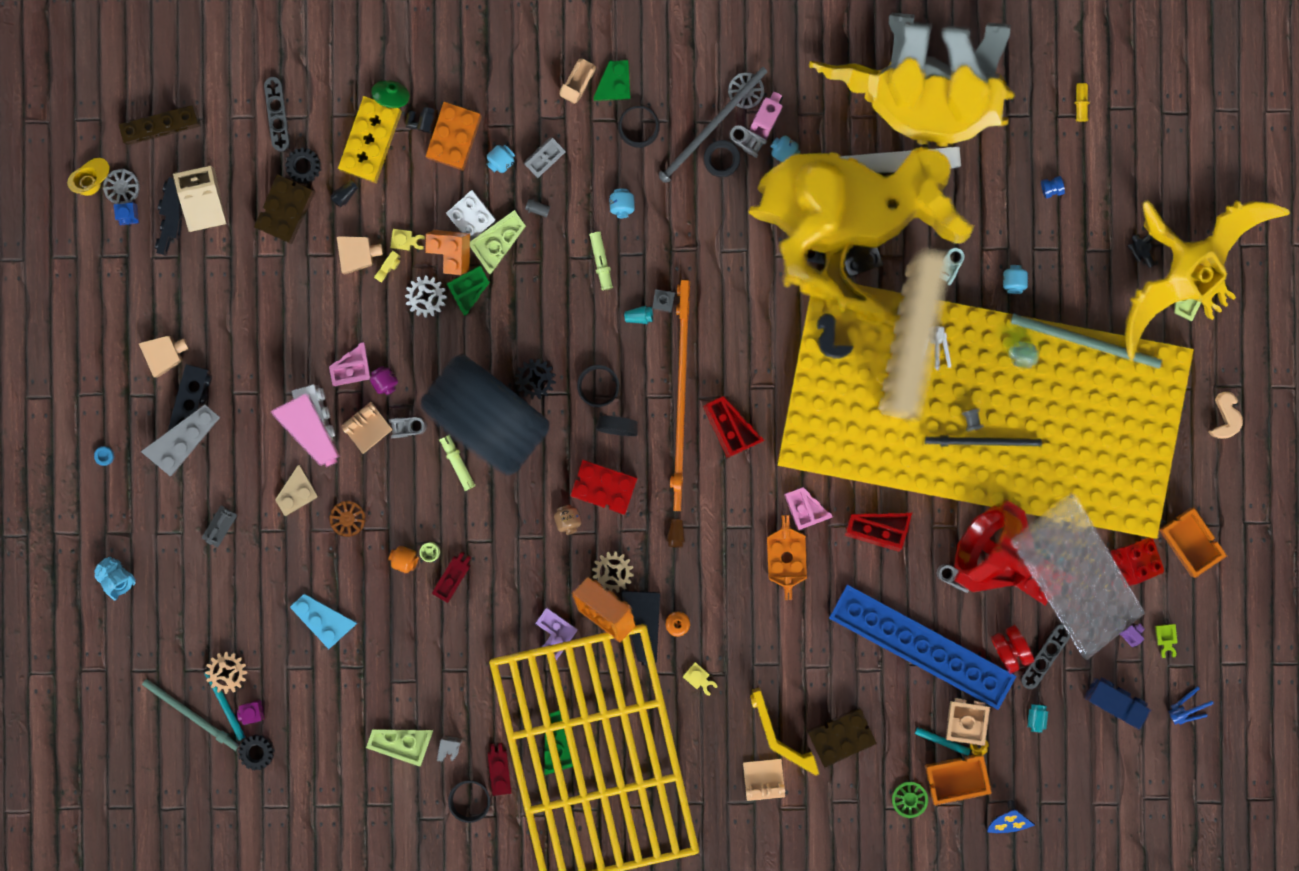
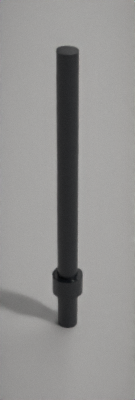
M925 436V444H940V446L948 447V445L1041 446L1042 444L1041 439Z

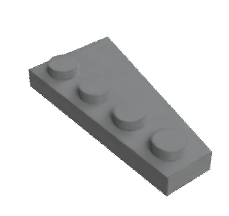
M204 405L141 452L169 476H172L220 419V416L207 405Z

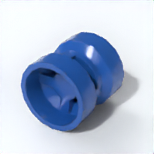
M1061 176L1054 177L1051 181L1048 179L1041 180L1045 199L1051 198L1055 194L1058 196L1065 194Z

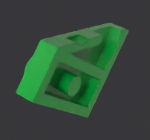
M628 60L609 61L593 97L594 101L630 99Z
M480 265L451 280L447 285L465 316L490 282Z

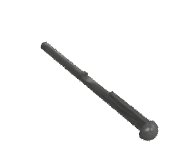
M763 66L664 172L660 170L659 179L662 182L667 183L671 181L670 175L676 171L768 72Z

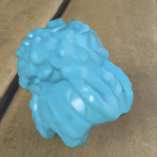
M108 557L97 564L94 570L95 578L101 583L106 594L113 600H117L119 595L125 594L131 589L132 585H135L136 579L130 572L122 568L123 565L119 560Z

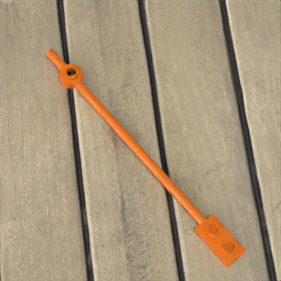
M681 280V285H677V296H680V304H677L676 314L680 315L675 473L674 476L670 477V488H674L673 511H681L683 489L687 334L690 303L689 280Z

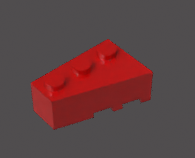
M720 397L702 406L727 458L765 441L724 397Z
M913 512L852 514L849 517L844 536L900 552L903 548Z

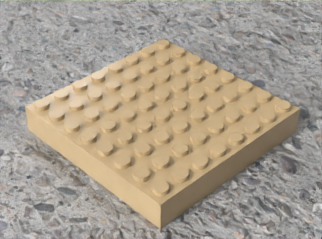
M923 252L907 265L905 276L908 277V281L903 284L901 293L904 296V301L899 304L897 313L901 316L900 320L895 323L894 333L897 336L896 340L892 341L890 348L893 356L892 359L888 360L886 368L889 376L887 379H884L882 388L885 391V396L880 399L879 410H882L881 414L903 419L917 417L948 256Z

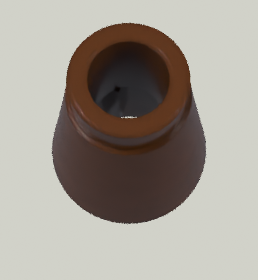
M671 520L666 540L668 547H683V543H685L683 520Z

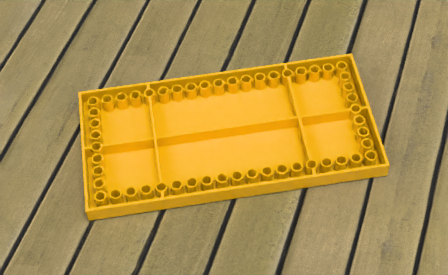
M858 285L865 292L876 297L877 300L884 302L883 305L892 312L896 322L900 320L901 315L897 314L899 304L904 301V296L901 293ZM812 295L809 296L777 466L990 507L995 505L1000 508L1005 500H1009L1024 510L1026 514L1157 539L1194 349L1139 339L1136 352L1162 359L1161 366L1158 369L1012 324L1010 322L1013 314L940 300L935 327H943L944 333H947L951 367L948 368L942 341V344H939V369H935V344L931 343L917 417L903 419L881 414L882 410H879L880 399L885 396V391L882 390L884 379H887L889 376V372L886 371L887 363L893 356V353L890 352L891 343L896 340L897 336L894 333L895 324L886 323V326L868 322L857 318V312L847 308L845 312H842L837 299L834 297L826 300ZM824 314H831L836 319L834 345L853 346L852 352L844 358H829L824 356L819 350L818 338L824 330L822 328L817 329V321ZM1029 318L1127 349L1126 336ZM1023 342L1027 343L1029 350H1027L1026 345H1023ZM979 408L980 422L984 427L967 431L966 418L962 412ZM925 436L1041 439L1042 444L1041 446L948 445V447L940 446V444H925Z

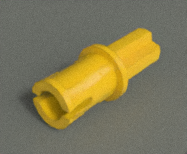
M1078 83L1076 85V102H1074L1076 104V122L1088 121V104L1090 102L1088 101L1087 83Z

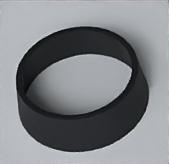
M634 106L627 109L621 115L618 122V132L621 139L629 146L636 148L652 144L660 131L657 115L651 109L644 106ZM635 108L648 110L656 121V129L653 136L644 142H633L622 131L621 124L624 115Z
M593 365L585 369L579 376L577 390L579 396L586 404L593 407H603L613 402L617 397L619 380L610 368L603 365ZM595 369L609 372L616 383L614 395L604 403H593L582 392L583 378L588 372Z
M599 416L596 430L613 435L638 436V422L617 416Z
M464 781L457 784L451 790L448 806L452 815L459 821L474 823L481 820L487 814L490 808V796L486 788L480 783ZM466 783H475L481 786L487 795L485 810L475 817H465L459 814L453 804L455 791Z

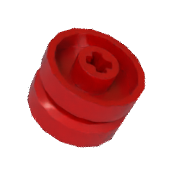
M1015 624L1006 629L1005 633L1009 640L1008 642L1001 633L990 637L1009 674L1019 670L1017 657L1024 666L1034 662L1029 645Z

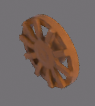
M352 501L338 503L332 509L329 516L332 529L338 535L344 537L357 535L361 532L366 522L364 510L359 504ZM346 504L352 505L350 511H347ZM343 505L344 512H342L338 507ZM355 506L360 510L356 513H352ZM335 510L340 514V516H333ZM362 514V519H356L355 516ZM333 519H340L338 523H333ZM362 522L360 528H358L354 523ZM342 524L341 530L338 531L336 526ZM345 526L348 529V534L342 533ZM350 526H353L357 531L351 533Z

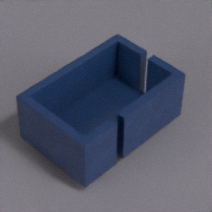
M1102 677L1100 680L1094 678L1084 698L1140 730L1151 709L1147 708L1148 703L1137 697L1129 698L1131 696L1129 692L1120 687L1115 690L1113 688L1114 684Z

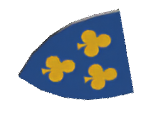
M1009 800L1007 802L1008 811L997 815L989 824L987 832H1016L1035 826V823L1016 810L1014 800Z

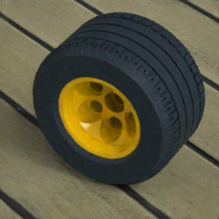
M464 354L454 356L442 371L443 374L440 373L435 383L427 390L428 392H425L422 396L421 409L493 467L505 475L515 474L528 459L527 455L530 456L535 450V446H538L542 441V436L545 437L550 429L549 420Z

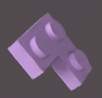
M548 608L545 609L535 623L551 634L543 647L570 641L578 630ZM563 650L554 652L556 660L561 655Z

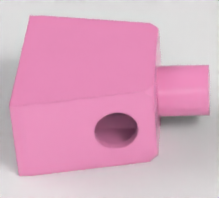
M773 92L770 99H764L751 125V132L767 140L783 107L780 104L783 99L782 95Z

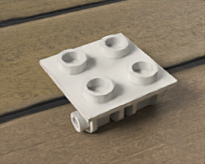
M473 190L446 212L460 232L470 233V241L496 222L495 217Z

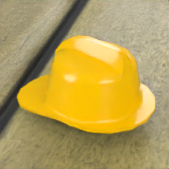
M94 158L88 161L69 176L67 182L69 189L72 192L85 196L95 194L100 189L101 182L109 173L108 162L103 158Z

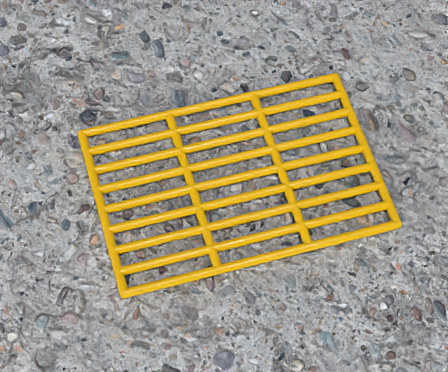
M645 624L636 625L622 640L637 704L626 706L610 641V639L614 638L607 632L492 658L489 661L539 871H547L533 813L545 811L558 870L567 871L552 809L560 807L564 809L578 871H586L571 805L582 803L597 865V869L590 871H625L699 853L650 638ZM635 633L641 634L656 698L647 702L644 701L629 635ZM603 641L618 704L616 709L607 710L592 643ZM583 645L600 711L588 715L573 648ZM562 650L566 651L581 717L572 719L569 718L554 652ZM547 654L562 721L555 723L550 721L535 656ZM527 658L543 720L542 726L533 728L517 665L518 660ZM505 663L510 665L525 730L513 731L498 665ZM658 707L673 770V774L662 776L646 710ZM638 711L655 777L648 780H643L628 717L629 713ZM616 716L621 717L636 782L626 785L609 718ZM602 720L617 787L608 789L605 786L590 723ZM581 724L584 727L599 790L587 793L572 726ZM563 728L580 795L573 797L568 796L553 731ZM546 733L561 796L560 800L551 802L534 736ZM527 737L542 799V804L531 806L516 739ZM673 781L676 782L691 848L679 850L664 786L665 783ZM656 785L672 852L665 854L660 852L645 789ZM638 790L653 852V856L643 859L627 792ZM617 794L620 796L635 859L625 863L623 862L608 796ZM599 798L601 799L616 865L608 867L604 865L589 802Z

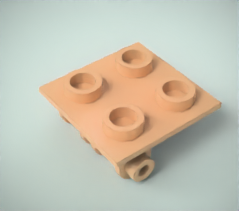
M372 402L365 405V407L342 425L343 431L349 435L362 454L393 430Z
M781 759L743 762L747 801L785 797Z

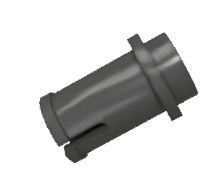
M533 198V200H528L525 210H528V213L533 212L547 218L551 206L536 202Z

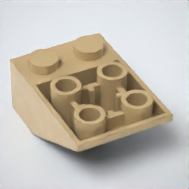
M207 166L173 174L189 232L227 224L214 167Z

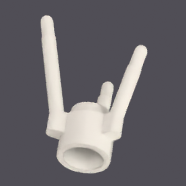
M934 327L931 342L935 344L936 370L939 369V344H942V341L948 368L951 367L947 333H944L943 327Z

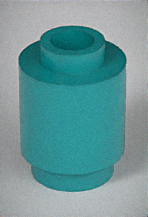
M1032 704L1031 709H1029L1027 727L1031 728L1032 732L1042 733L1043 729H1047V706Z

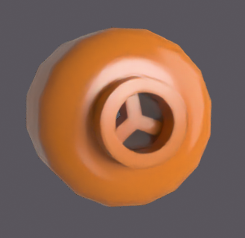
M401 545L396 550L392 549L389 555L391 567L404 573H409L411 570L414 571L419 559L416 556L415 550Z
M681 611L672 612L666 618V629L673 636H683L690 629L689 617Z

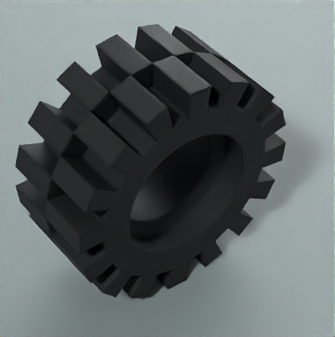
M308 148L294 149L295 151L290 152V156L286 158V172L293 180L299 183L314 181L319 176V171H321V161L318 155ZM302 158L308 159L311 164L309 171L306 173H300L296 168L297 161Z
M254 735L246 738L238 750L239 760L241 759L242 761L241 764L245 765L247 769L250 768L254 771L267 767L272 762L275 752L273 743L269 741L270 739L265 738L263 735ZM254 745L262 747L264 751L263 757L259 760L251 758L249 754L250 748Z

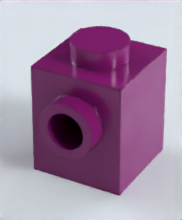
M261 700L239 706L237 716L243 725L265 719Z

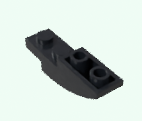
M171 177L168 178V181L164 182V197L158 203L159 214L166 216V218L161 222L160 231L162 233L161 237L156 240L155 249H157V254L164 256L168 254L172 238L180 239L183 221V210L177 194L175 180Z

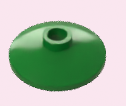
M391 80L377 82L371 91L373 99L378 104L388 108L403 107L410 98L409 91L405 86Z

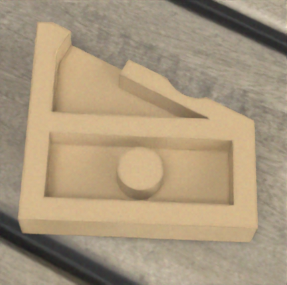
M299 465L275 500L284 516H287L319 496L301 465Z

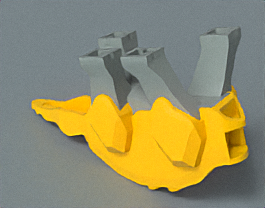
M892 12L889 15V25L894 33L893 54L891 62L884 69L876 70L857 63L839 66L812 60L809 63L810 68H816L818 73L823 72L826 78L844 81L852 92L865 93V99L872 103L873 108L894 130L913 140H917L918 144H928L930 141L936 142L937 146L946 147L948 144L971 139L988 126H1003L1009 122V119L1003 116L1004 99L1014 98V92L1008 87L1004 77L1000 73H996L997 64L1010 35L1011 25L988 22L985 38L975 53L969 38L970 28L945 26L944 39L950 48L951 67L934 57L926 56L931 24L914 23L915 15Z

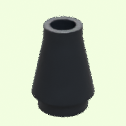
M350 180L333 191L330 198L339 208L343 205L346 206L358 189V186Z

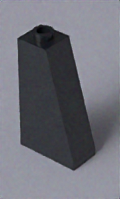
M622 591L623 601L631 607L635 626L640 624L647 626L654 660L657 663L660 592ZM631 634L637 661L641 662V665L648 666L641 634Z

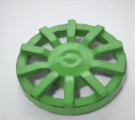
M904 782L894 790L892 804L896 812L901 816L914 818L926 810L928 795L920 784ZM906 785H908V792H907V793H906L905 790L902 788V787H904V786H906ZM911 785L916 786L913 792H911ZM920 788L923 791V793L916 795V792ZM899 789L904 794L903 796L897 794ZM925 796V802L918 800V798ZM895 797L901 798L902 801L895 803ZM917 803L924 805L921 810L917 807ZM904 804L903 808L900 811L897 808V806ZM906 807L909 808V814L903 813ZM914 807L918 813L912 814V808Z

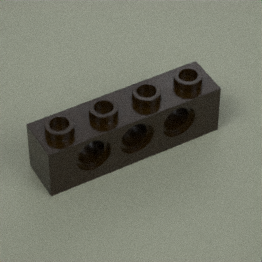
M194 105L119 124L122 140L126 145L201 127L198 110Z

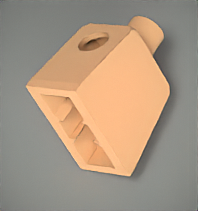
M337 237L343 274L374 265L373 257L383 255L382 244L371 245L370 238Z
M165 336L139 344L153 377L156 378L181 363L183 360L180 353L189 349L184 338L174 342L172 336Z

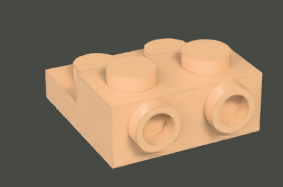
M955 698V702L950 701L946 740L985 745L990 707H985L984 702L974 701V705L966 704L964 699Z

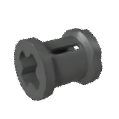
M979 408L962 412L966 418L967 431L984 427L980 422Z

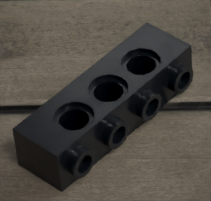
M185 365L168 431L181 423L184 418L189 417L200 409L202 404L206 403V387L210 386L212 381L210 370ZM194 381H197L200 385L199 390L196 392L191 389V384ZM190 399L195 404L192 410L186 408V402Z

